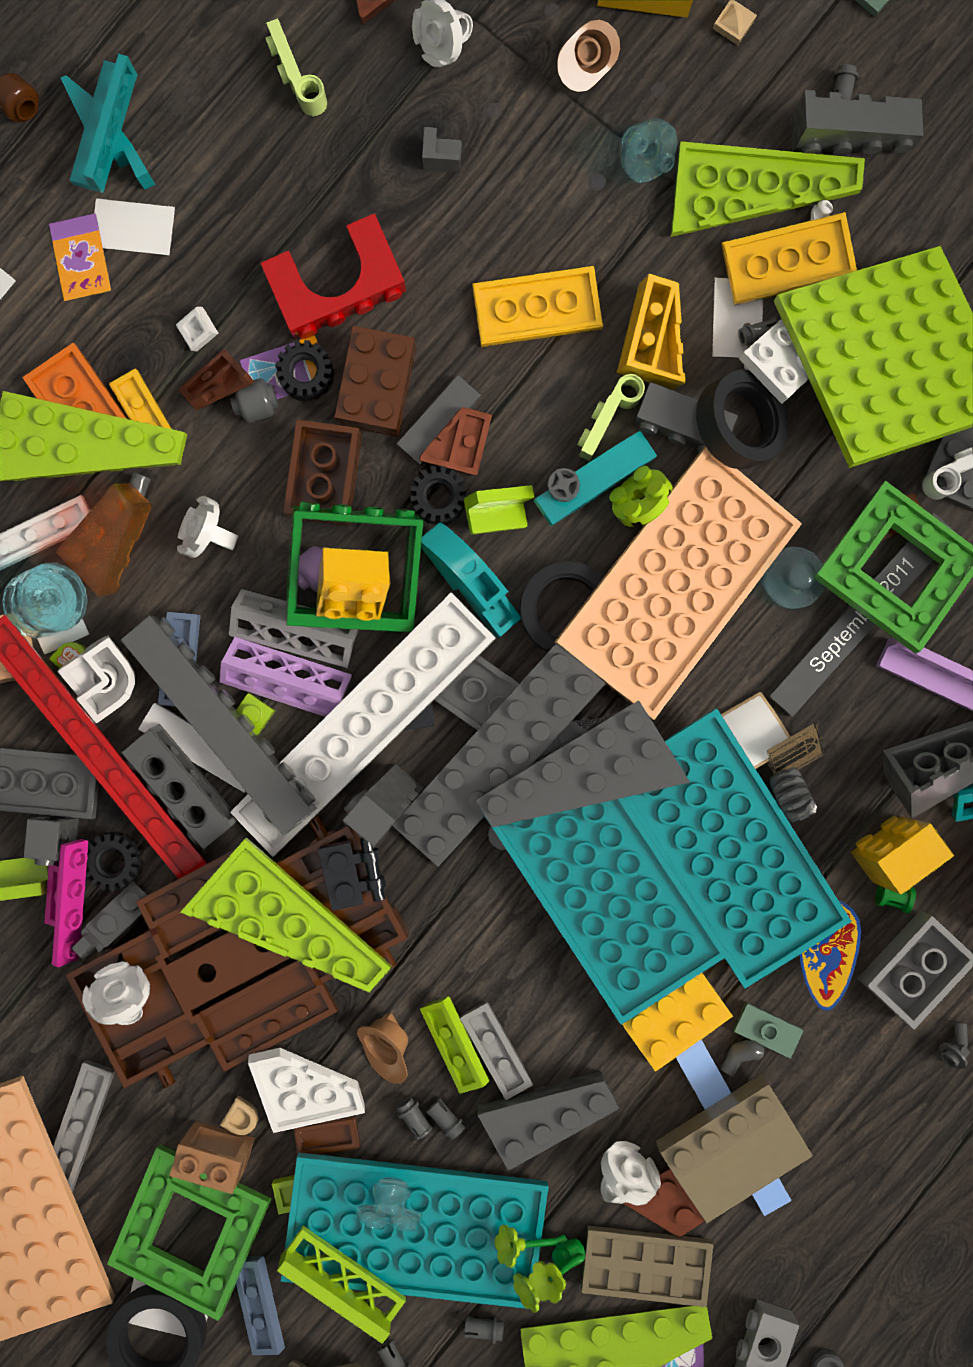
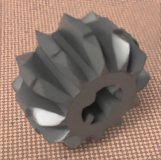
M797 768L783 769L770 777V786L787 820L792 823L798 820L802 821L816 812V803Z

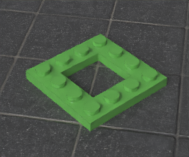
M885 481L877 489L813 578L914 654H917L924 648L973 577V545ZM890 528L939 563V566L911 606L860 570Z
M161 1144L156 1147L107 1265L219 1321L228 1304L271 1198L239 1182L233 1194L171 1177L169 1175L176 1151ZM201 1173L200 1178L205 1180L207 1179V1175L205 1173ZM174 1192L227 1218L205 1271L152 1245Z

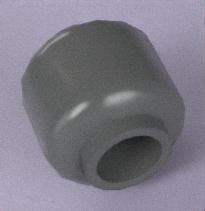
M261 378L255 379L251 385L236 391V397L230 398L235 415H242L245 422L249 424L272 418L275 408H279L272 383L267 384Z

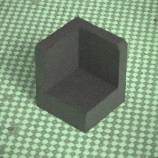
M424 127L423 170L460 173L461 140L438 139L437 128Z

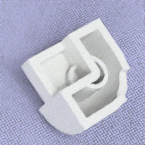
M108 635L88 646L84 652L58 670L59 674L77 694L78 702L96 723L121 707L131 697L135 685L134 671L129 661Z

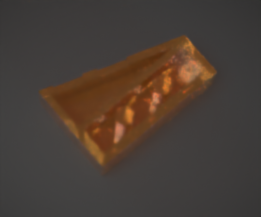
M131 483L113 484L57 549L56 553L98 597L117 593L120 586L118 582L124 567H127L131 559L129 557L134 542L138 541L152 504Z

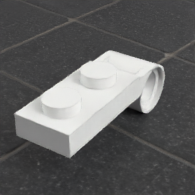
M973 448L955 454V461L931 472L924 478L922 487L924 493L929 498L935 500L942 499L959 489L961 485L960 473L973 469ZM938 476L945 479L947 483L946 490L938 487Z

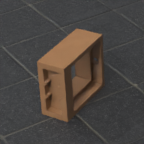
M195 1121L178 1144L169 1176L233 1194L247 1167L255 1138L247 1135H236L229 1130ZM205 1173L207 1175V1179H201L200 1174Z

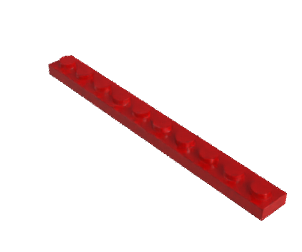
M7 615L0 618V662L178 879L204 866L207 863L205 858L136 773L128 766L127 762Z

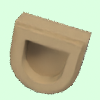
M238 1095L220 1126L236 1135H246L251 1133L257 1125L259 1119L258 1111L252 1103Z

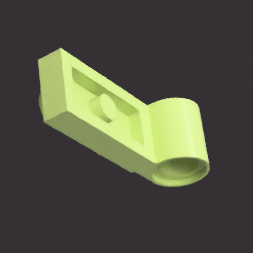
M278 18L267 22L270 36L265 37L272 57L279 56L281 64L277 65V69L283 84H290L293 94H296L300 107L305 114L309 116L322 114L327 107V98L322 81L315 75L301 77ZM308 93H318L313 99L305 98Z
M634 374L622 376L606 403L599 401L591 417L596 420L592 430L590 431L586 428L577 444L582 447L580 457L588 461L591 460L618 406L624 409H631L638 405L645 390L644 382L639 376ZM623 386H632L636 390L637 396L627 398L622 394L621 388Z

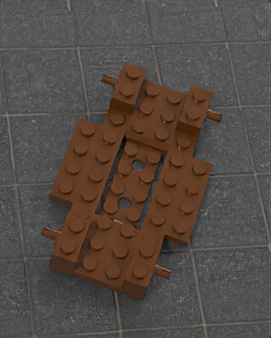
M320 816L313 818L309 822L316 836L312 843L276 864L392 965L391 968L397 966V963L392 957L389 948L406 940L409 931L396 906H391L386 894L384 900L374 902L370 890L362 891L364 904L335 911L331 909L318 847L350 840L353 852L362 850L357 832L349 825L339 830L327 832ZM235 850L136 901L150 930L117 947H112L110 950L105 949L102 953L98 950L94 951L95 955L87 963L66 974L76 997L124 1088L155 1072L164 1089L173 1085L176 1080L173 1078L168 1065L207 1044H210L225 1072L246 1061L249 1058V1054L263 1052L338 1011V1007L325 984L326 981L334 978L333 975L316 968H310L303 965L302 962L295 960L195 1013L194 1009L290 958L270 950L261 951L254 943L228 932L169 963L167 957L222 929L207 924L208 922L194 916L185 915L181 911ZM365 863L355 864L358 878L368 877ZM118 962H128L130 966H139L150 983L149 996L142 1007V1017L137 1022L129 1025L117 1023L112 1025L100 1024L92 1019L87 1013L82 1000L85 987L90 988L91 984L96 980L94 975L106 966ZM207 963L214 966L216 976L212 981H204L200 978L198 972L202 964Z

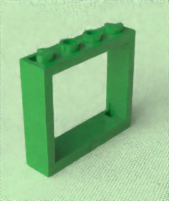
M300 502V507L292 506L285 606L287 626L412 632L414 628L423 519L415 515L414 510L396 509V514L383 513V508L372 506L364 507V511H352V506L344 504H333L332 509L319 508L320 504L315 502ZM302 519L408 526L400 613L382 612L380 620L363 621L358 618L330 619L316 616V608L296 607Z

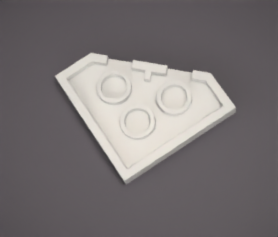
M282 1048L249 1054L248 1065L273 1133L365 1113V1104L358 1081Z

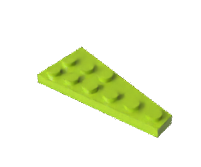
M681 141L678 150L671 237L819 203L821 200L829 201L859 194L863 186L865 158Z
M248 838L243 840L181 911L185 915L194 916L206 921L211 926L227 930L238 935L239 938L284 957L288 956L298 960L310 968H316L331 974L334 978L367 992H370L392 966Z

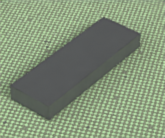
M457 375L399 440L397 446L421 466L423 462L418 461L422 452L461 407L472 409L480 400L481 395Z

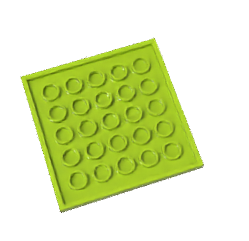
M941 246L778 294L774 299L777 310L849 468L973 427V312Z

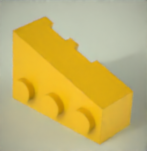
M648 274L639 284L617 370L618 374H634L645 382H652L672 390L685 383V373H683L682 369L683 343H681L680 339L681 309L678 282Z

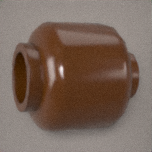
M7 73L0 76V112L11 121L18 123L33 118L37 113L39 96L36 90L18 74Z

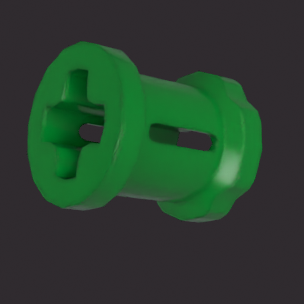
M878 885L875 894V904L877 906H892L899 908L905 914L911 912L916 899L915 887L909 888L900 895Z

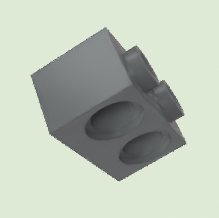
M44 815L27 819L24 858L35 859L34 864L50 866L54 865L55 862H59L61 845L77 840L79 818Z

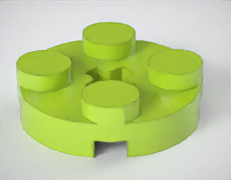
M648 466L639 467L620 487L615 488L611 492L610 501L613 503V513L622 524L628 527H634L631 523L640 522L642 525L652 522L664 512L670 502L667 498L669 490L672 492L670 481L659 470H650Z

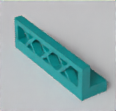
M118 54L116 63L105 60L103 62L70 176V181L75 186L104 193L137 78V73L128 56Z

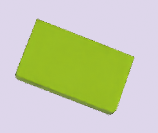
M532 485L476 491L465 497L464 504L470 533L475 535L527 527L524 502L534 498Z
M24 857L1 860L0 901L46 894L49 866L34 864L35 859Z

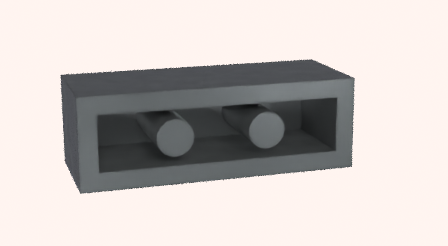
M650 382L634 421V424L639 425V430L650 435H656L657 433L668 437L669 442L678 446H685L686 444L697 448L696 451L698 453L705 447L696 421L698 400ZM724 410L727 425L732 432L738 415Z

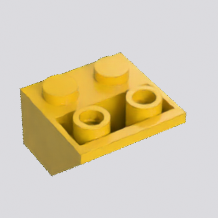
M323 548L319 565L316 616L330 619L358 618L363 621L380 620L390 585L388 552Z

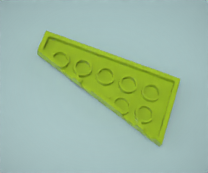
M3 391L0 401V482L92 474L101 471H123V469L141 467L153 468L181 465L188 434L182 431Z
M684 1306L520 1329L525 1367H661L712 1339L707 1307Z

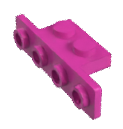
M84 839L62 844L59 862H55L54 865H50L48 868L45 924L54 927L52 965L55 967H61L79 959V956L72 948L81 939L88 858V841Z

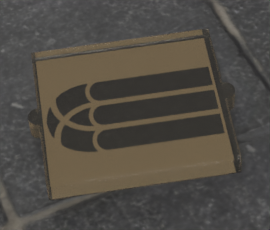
M815 723L767 750L770 762L768 767L773 772V775L791 767L799 770L824 755L821 744L824 740L819 735L818 727Z

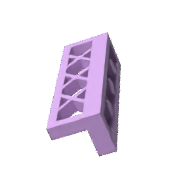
M234 637L221 662L219 682L326 717L343 700L352 675ZM237 649L249 652L252 657L241 659L234 655ZM274 660L279 662L282 667L272 669L266 667L264 662ZM304 670L309 672L311 677L305 679L296 677L294 672ZM332 679L341 682L339 690L327 687L323 681Z
M888 639L876 667L973 712V670L926 648L914 654L896 639Z

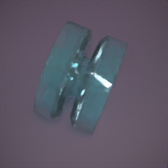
M43 563L13 577L5 587L2 599L4 614L11 619L23 635L32 638L50 637L77 625L86 612L88 602L85 586L79 576L70 568L57 563Z

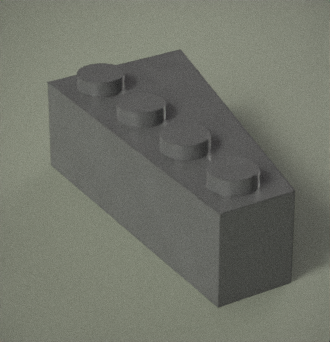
M804 90L790 118L792 152L812 154L833 153L835 156L847 155L850 152L863 151L864 154H876L882 150H894L895 153H905L914 149L924 136L922 99L885 96L879 99L878 102H875L870 95L858 94L855 98L849 100L842 99L839 92H829L827 98L816 97L813 90Z
M973 721L883 750L884 776L911 819L973 783Z
M395 764L369 791L365 789L349 802L344 808L348 815L343 821L374 847L424 787Z
M601 1071L564 1080L560 1084L538 1087L534 1091L515 1095L508 1100H505L503 1097V1099L479 1103L477 1115L509 1171L617 1111L619 1106Z

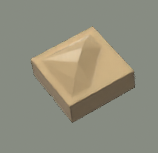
M730 0L714 23L713 29L736 45H739L757 15L735 0Z

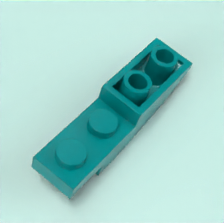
M439 522L422 536L421 548L453 591L459 589L496 638L502 636L521 619V616L505 596L508 590L484 561L442 522Z

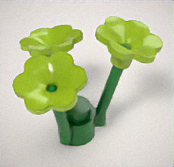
M506 1224L499 1227V1234L495 1237V1248L498 1251L497 1258L499 1263L505 1264L508 1268L515 1266L516 1258L525 1248L556 1246L552 1253L554 1264H545L542 1261L536 1262L533 1265V1273L529 1275V1279L525 1276L523 1277L520 1273L514 1274L513 1288L520 1297L523 1306L526 1309L530 1308L533 1313L539 1311L538 1303L540 1300H549L552 1303L560 1301L562 1298L561 1292L566 1288L562 1275L585 1261V1250L581 1242L575 1238L567 1240L564 1234L555 1238L524 1240L523 1238H517L515 1228H509Z

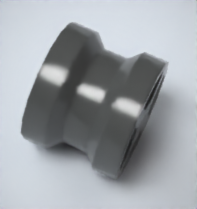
M567 468L554 471L548 480L551 496L558 502L564 503L576 498L580 488L579 478L576 473Z

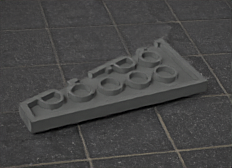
M638 700L478 798L476 802L490 825L497 827L690 783V781Z

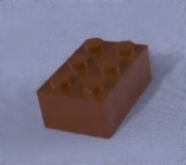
M353 326L335 412V419L338 425L399 437L416 353L414 337Z
M296 419L283 513L289 519H291L292 506L300 507V502L319 503V508L332 509L333 504L353 506L362 434L359 428ZM302 519L303 521L350 527V522Z

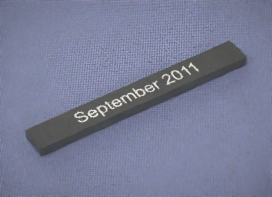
M935 513L931 514L939 521H941L943 524H945L947 527L952 529L938 515H936ZM907 540L873 579L900 598L934 559ZM849 605L773 689L768 697L785 713L793 717L875 624Z

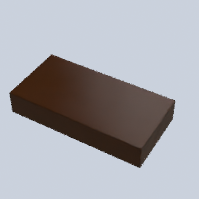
M356 1115L293 1129L297 1155L298 1152L318 1155L360 1148Z

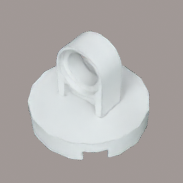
M424 0L421 2V7L415 9L413 13V38L415 44H421L425 52L421 56L427 63L433 67H443L457 60L461 53L462 43L467 41L471 35L473 22L468 14L454 10L445 0Z
M206 496L196 499L200 504L196 509L192 507L188 509L178 532V538L183 540L182 545L177 546L179 553L190 558H196L204 551L209 542L233 550L239 536L217 526L220 511L219 504Z
M118 962L99 970L94 975L96 980L91 984L90 988L86 986L83 991L82 1002L92 1019L100 1024L112 1025L117 1023L129 1025L137 1022L142 1017V1007L149 996L150 983L139 966H130L128 962Z
M627 1141L616 1142L603 1154L601 1168L604 1177L602 1178L600 1190L602 1198L606 1202L619 1204L627 1202L634 1205H644L655 1196L656 1191L660 1188V1175L654 1161L650 1157L645 1159L637 1151L640 1147Z

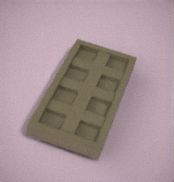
M587 1225L581 1293L707 1307L713 1242L711 1239L687 1236L679 1238L676 1235Z

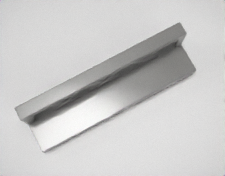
M243 589L240 590L231 607L229 636L348 668L353 643L359 629L287 626L285 621L286 601ZM298 604L296 605V607H306ZM239 619L249 621L254 626V629L247 630L238 627ZM268 629H279L284 637H273ZM301 636L308 637L314 645H302L297 638ZM333 644L344 647V655L332 653L327 646Z

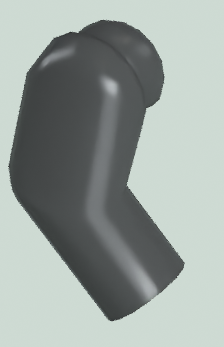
M750 1039L733 1043L720 1070L728 1075L735 1076L741 1062L760 1060L764 1056V1047L757 1041Z

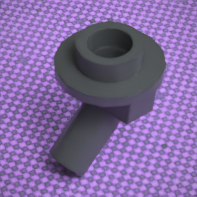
M954 1023L955 1043H941L939 1045L940 1057L949 1067L964 1069L968 1064L967 1056L970 1054V1051L967 1049V1024Z

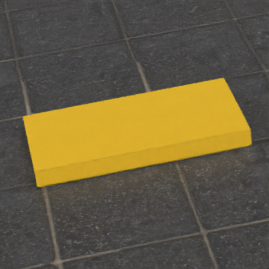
M845 212L722 242L721 244L734 306L777 296L787 291L857 271Z
M594 266L472 284L481 347L595 331L603 328Z

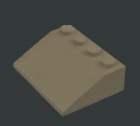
M761 1074L656 1140L664 1160L706 1223H709L813 1156L772 1088Z

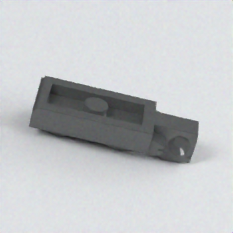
M132 881L81 931L84 937L72 948L73 951L85 961L96 950L100 953L105 949L110 950L143 918L136 901L146 897L147 894Z

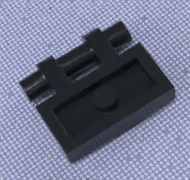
M364 838L360 839L362 850L354 852L352 851L350 840L318 847L332 911L364 904L362 891L366 890L371 891L374 902L385 899L384 887L386 882L384 875H380L377 861L380 859L379 850ZM365 863L368 877L359 879L355 864Z

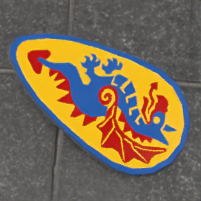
M843 901L839 902L852 922L799 955L808 991L818 1008L825 1012L833 1010L847 991L860 948L861 926L859 918L854 910Z

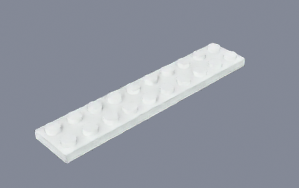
M450 593L280 762V764L285 762L296 775L293 779L300 788L305 786L316 799L313 804L318 809L285 835L279 832L249 794L230 813L272 857L276 856L466 669L496 637L453 593Z

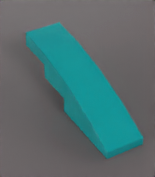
M65 75L61 77V80L85 128L93 97ZM121 130L114 159L120 168L130 164L138 181L146 190L154 186L155 183L135 148Z
M638 431L575 472L580 482L579 493L576 498L565 503L558 502L551 496L548 490L537 497L534 503L549 525L553 526L598 498L603 492L626 479L639 467L654 460L657 455L642 432Z

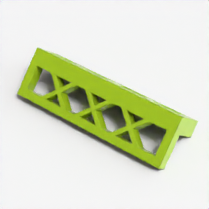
M305 1226L301 1227L280 1256L277 1269L279 1273L382 1344L390 1334L391 1321L406 1302L404 1295ZM304 1238L315 1246L316 1255L304 1257L296 1252L295 1249ZM336 1260L341 1264L342 1273L328 1274L323 1270L322 1261ZM354 1278L363 1279L367 1282L368 1291L354 1292L349 1288L348 1280ZM387 1296L395 1302L387 1313H384L375 1306L374 1297Z

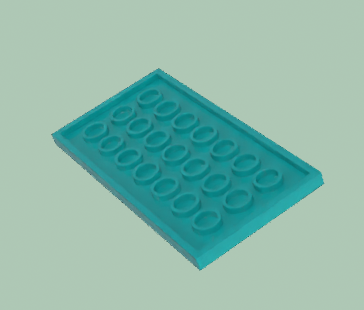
M714 708L664 740L690 783L624 798L728 953L725 959L741 985L746 989L852 921L717 708Z
M625 798L492 827L621 1025L728 956V953Z
M298 1152L285 1249L301 1227L305 1226L402 1295L525 1308L513 1288V1276L516 1273H520L523 1277L525 1276L529 1279V1275L533 1273V1265L539 1260L540 1247L525 1248L516 1258L515 1266L508 1268L505 1264H500L498 1261L495 1237L499 1234V1227L506 1224L509 1228L513 1227L516 1229L517 1238H523L524 1240L542 1238L549 1187L548 1181ZM304 1238L295 1249L296 1252L304 1257L316 1255L315 1246ZM336 1260L322 1261L323 1270L328 1274L342 1273L341 1264ZM281 1276V1282L294 1283L285 1276ZM354 1278L348 1280L350 1289L368 1291L367 1282L363 1279Z

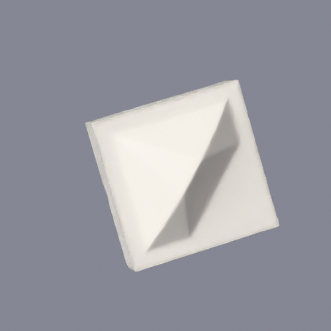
M196 307L176 324L191 351H198L219 334L203 307Z

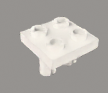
M782 320L778 321L738 358L744 364V369L750 370L781 404L809 379Z

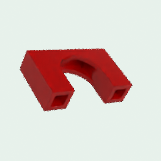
M375 213L346 225L351 242L361 262V272L353 288L343 295L323 297L310 291L303 283L289 251L261 262V266L294 340L297 338H310L320 328L327 325L329 327L338 326L346 320V317L355 313L358 315L368 313L374 308V305L382 301L386 303L393 302L399 299L403 292H406L405 281Z

